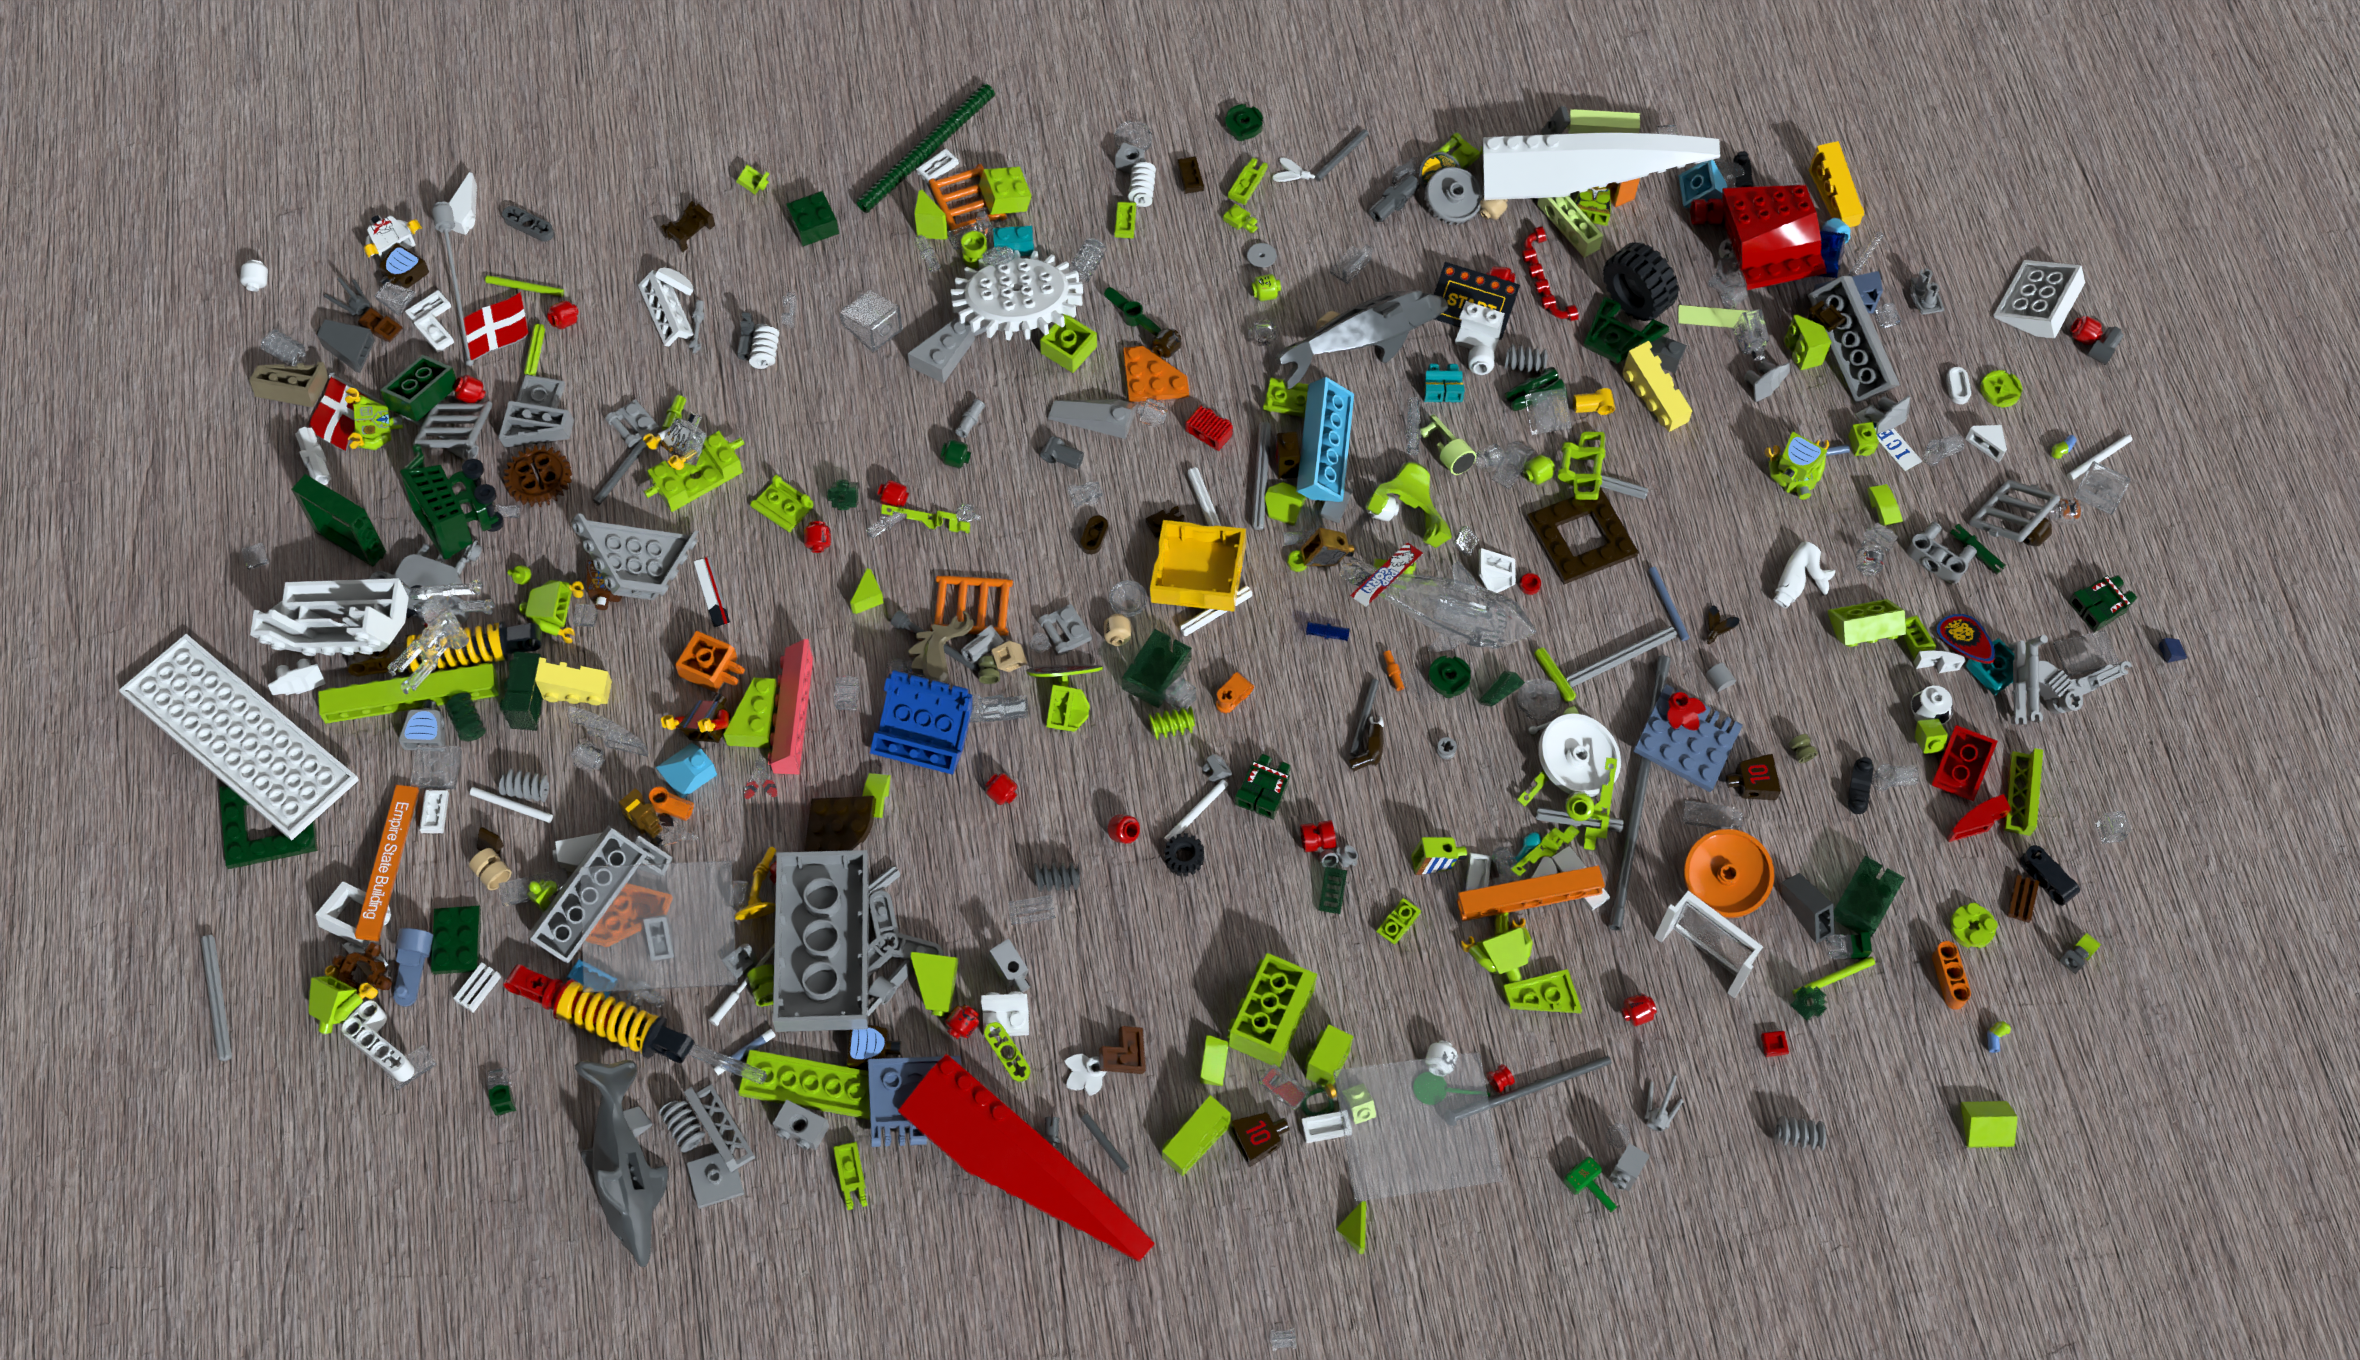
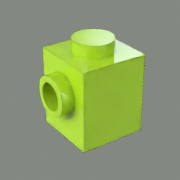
M1873 422L1852 425L1848 437L1854 455L1869 456L1875 453L1879 440Z
M1940 720L1917 721L1915 739L1923 753L1945 751L1948 734Z

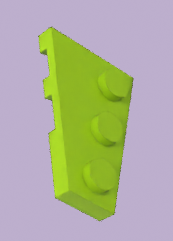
M1568 969L1506 984L1502 988L1509 1009L1565 1013L1582 1012Z

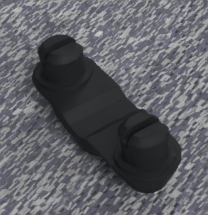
M1745 151L1739 152L1733 159L1736 188L1754 187L1751 161L1748 157L1749 154Z
M1862 757L1856 760L1854 764L1848 807L1854 814H1863L1868 808L1874 770L1872 760L1869 757Z

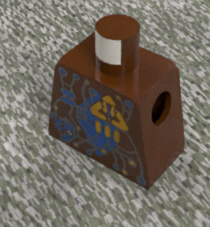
M588 560L587 592L590 599L596 601L595 608L607 610L609 602H619L622 596L611 593L610 589L605 586L604 579L595 568L593 561Z

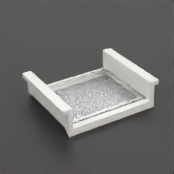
M1688 891L1675 907L1673 905L1668 907L1654 938L1662 943L1673 929L1736 976L1727 992L1735 998L1751 972L1752 964L1763 946Z

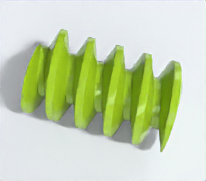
M1191 706L1188 708V713L1182 707L1179 714L1176 709H1172L1171 716L1167 710L1163 711V717H1161L1159 712H1156L1154 719L1148 714L1150 729L1156 740H1159L1160 733L1167 738L1169 731L1173 737L1176 736L1177 730L1184 735L1185 728L1190 733H1193L1195 719Z

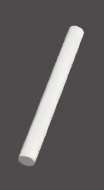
M2129 434L2125 435L2069 472L2067 478L2071 481L2131 442L2132 437Z
M1222 779L1163 838L1166 843L1170 842V838L1173 836L1176 839L1177 834H1181L1228 786V783Z
M472 787L470 790V795L539 820L550 823L553 819L552 814L475 787Z

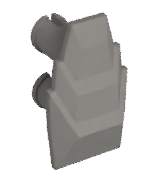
M1927 268L1920 270L1918 278H1911L1912 287H1910L1912 294L1910 296L1921 315L1945 310L1938 293L1939 285L1929 283L1932 271Z
M1763 359L1758 366V370L1765 373L1763 376L1758 375L1753 370H1749L1745 374L1744 381L1754 386L1755 402L1770 396L1779 387L1782 380L1790 372L1789 362L1776 366L1767 359Z
M1886 396L1882 397L1878 402V408L1886 411L1885 414L1872 406L1866 410L1864 417L1876 423V434L1886 432L1906 422L1909 415L1911 396L1905 397L1898 403L1888 399Z

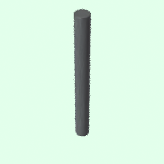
M1363 129L1315 175V179L1321 181L1369 135L1368 131Z
M643 439L638 442L594 498V503L600 505L644 450L647 444Z
M1371 679L1350 751V755L1353 757L1358 756L1379 685V680Z

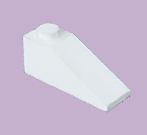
M468 173L449 202L455 221V227L452 231L464 235L473 228L476 218L477 184L473 173Z

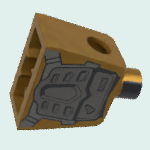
M1319 528L1301 547L1304 566H1335L1345 556L1352 557L1355 551L1354 546L1348 544L1345 533L1325 528Z

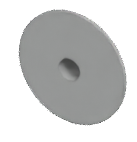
M1258 243L1251 246L1247 253L1249 262L1259 268L1271 266L1277 257L1275 249L1266 243Z

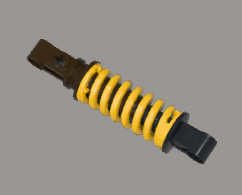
M500 621L499 623H494V627L492 624H488L486 626L487 634H483L481 626H476L475 636L471 635V630L468 627L463 629V634H459L458 629H453L452 636H448L446 631H441L440 638H437L434 632H430L429 639L426 640L423 634H418L417 637L416 635L408 634L404 636L402 643L391 642L380 654L379 651H376L370 655L360 652H354L353 655H349L348 672L353 676L360 677L390 671L399 672L401 669L406 668L411 675H415L416 673L426 672V669L428 671H434L437 667L446 669L448 664L455 668L460 663L463 666H469L471 661L474 664H480L483 660L490 663L494 658L495 662L510 661L511 654L533 652L541 648V629L536 623L507 627L505 621Z

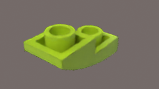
M1887 484L1867 488L1872 508H1877L1881 526L1903 522L1897 501Z
M868 774L862 796H874L876 798L875 818H883L885 797L889 796L891 775Z
M1402 898L1394 911L1387 916L1376 932L1393 945H1396L1421 914V910Z

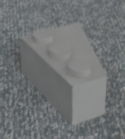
M958 318L951 321L908 353L909 367L944 383L975 340L970 324L966 322L961 324Z
M509 401L499 440L506 448L569 439L574 419L569 410Z

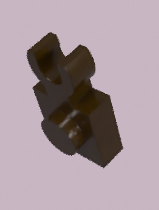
M1178 506L1171 508L1167 514L1163 509L1145 518V522L1155 538L1161 534L1163 520L1184 521L1183 514L1175 516V514L1179 513Z

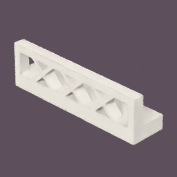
M652 270L638 286L664 346L669 347L678 337L690 339L694 334L673 286L656 278L655 274L657 271ZM651 282L652 285L649 293L646 287ZM655 296L658 298L657 308L654 306ZM662 311H664L665 314L663 323L660 320ZM671 327L673 333L668 337V328Z

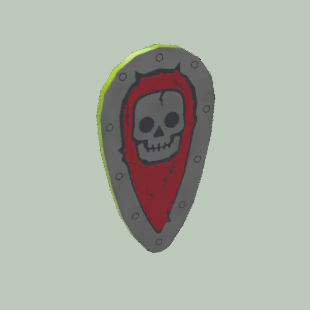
M1039 666L1027 669L1026 673L1034 677L1059 676L1058 682L1061 686L1067 687L1069 685L1068 675L1103 670V666Z

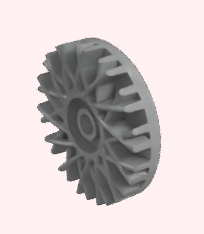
M1447 167L1437 171L1425 187L1424 200H1427L1426 207H1430L1428 211L1432 210L1434 212L1433 217L1438 216V221L1440 219L1445 220V224L1448 222L1451 225L1455 222L1456 225H1459V223L1462 225L1467 220L1469 222L1481 208L1480 201L1483 198L1481 185L1474 175L1462 168Z

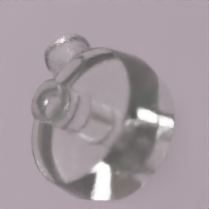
M961 504L956 509V517L960 521L970 522L973 519L977 521L981 519V515L976 514L974 507L970 504Z

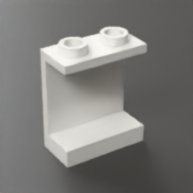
M1466 301L1459 318L1462 322L1455 344L1469 349L1478 345H1485L1495 352L1504 313Z

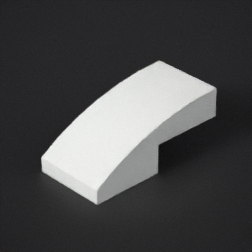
M1921 651L1914 660L1916 669L1937 666L1939 673L1960 670L1965 662L1963 656L1944 651Z

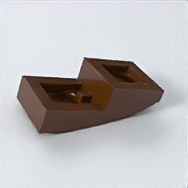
M372 308L358 320L359 326L370 329L373 335L389 343L403 329L401 325L387 315L384 317Z

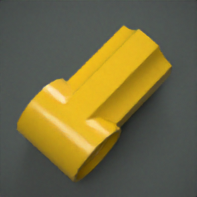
M1602 388L1595 393L1574 395L1573 409L1575 413L1596 411L1600 415L1613 413L1615 405L1612 390Z

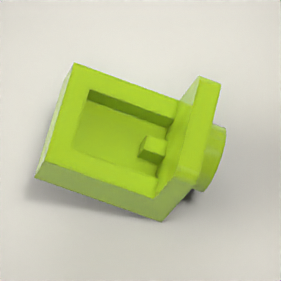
M746 165L736 182L756 195L759 189L763 191L769 183L766 179L770 173L766 171L762 175L749 165Z

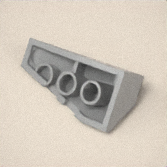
M1120 399L1057 400L1052 405L1048 419L1126 439L1138 404Z

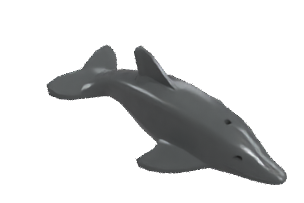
M623 1060L609 1065L589 1061L579 1062L575 1065L576 1071L580 1076L596 1085L602 1094L597 1114L593 1148L584 1149L581 1152L584 1164L594 1173L602 1209L611 1230L621 1240L622 1245L633 1255L637 1264L640 1267H646L651 1252L652 1213L666 1190L668 1167L667 1165L657 1168L648 1166L639 1142L629 1129L624 1117L622 1100L636 1078L637 1064L632 1060Z

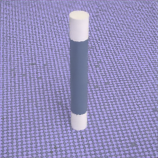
M769 1029L713 1068L715 1073L720 1075L749 1055L750 1050L755 1051L774 1038L776 1035L772 1029Z

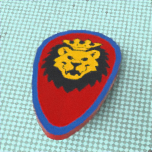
M1953 614L1939 622L1937 635L1947 646L1974 661L1986 664L1994 662L1995 650L1993 643L1983 626L1975 618L1965 614Z

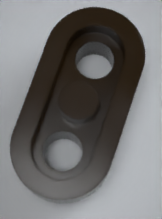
M1096 515L1088 520L1081 537V549L1084 553L1092 555L1100 551L1108 532V521L1105 517Z

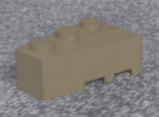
M317 362V365L305 366L304 363H297V366L285 367L284 364L257 365L249 381L255 397L314 407L329 378L324 362Z

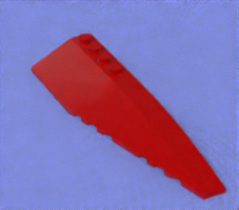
M947 1053L927 1073L899 1108L898 1112L972 1176L976 1175L985 1180L986 1183L992 1186L995 1185L1006 1191L1007 1194L1026 1201V1204L1059 1221L1062 1220L1070 1224L1072 1228L1091 1235L1092 1238L1099 1242L1103 1241L1112 1246L1113 1249L1138 1262L1155 1245L1078 1168Z

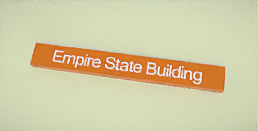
M396 785L355 932L356 939L379 941L419 794L418 787Z

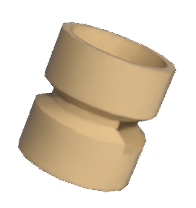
M491 848L477 853L471 859L469 867L477 877H480L481 882L488 890H496L509 880L512 872L503 861H500V857Z

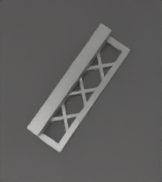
M712 1084L695 1093L692 1087L684 1091L690 1105L730 1172L755 1158ZM711 1093L714 1097L712 1105H702L700 1099ZM714 1112L724 1114L722 1124L712 1122L711 1119ZM724 1130L735 1132L732 1142L722 1139ZM735 1147L745 1149L747 1155L735 1161L733 1157Z

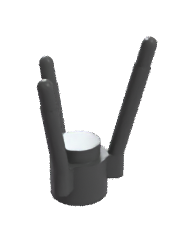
M338 277L337 280L351 296L348 301L349 306L328 294H324V297L347 310L352 316L355 314L359 316L365 314L370 308V302L366 299L356 280L353 279L352 283L359 296L355 295L348 285Z

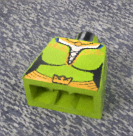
M1597 186L1579 193L1575 204L1592 223L1607 226L1611 213L1610 190Z

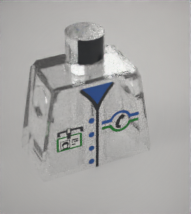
M1762 309L1743 312L1733 328L1742 354H1752L1754 361L1762 360L1765 358L1763 349L1769 341Z

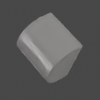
M1723 662L1713 666L1705 675L1716 692L1736 682V679Z

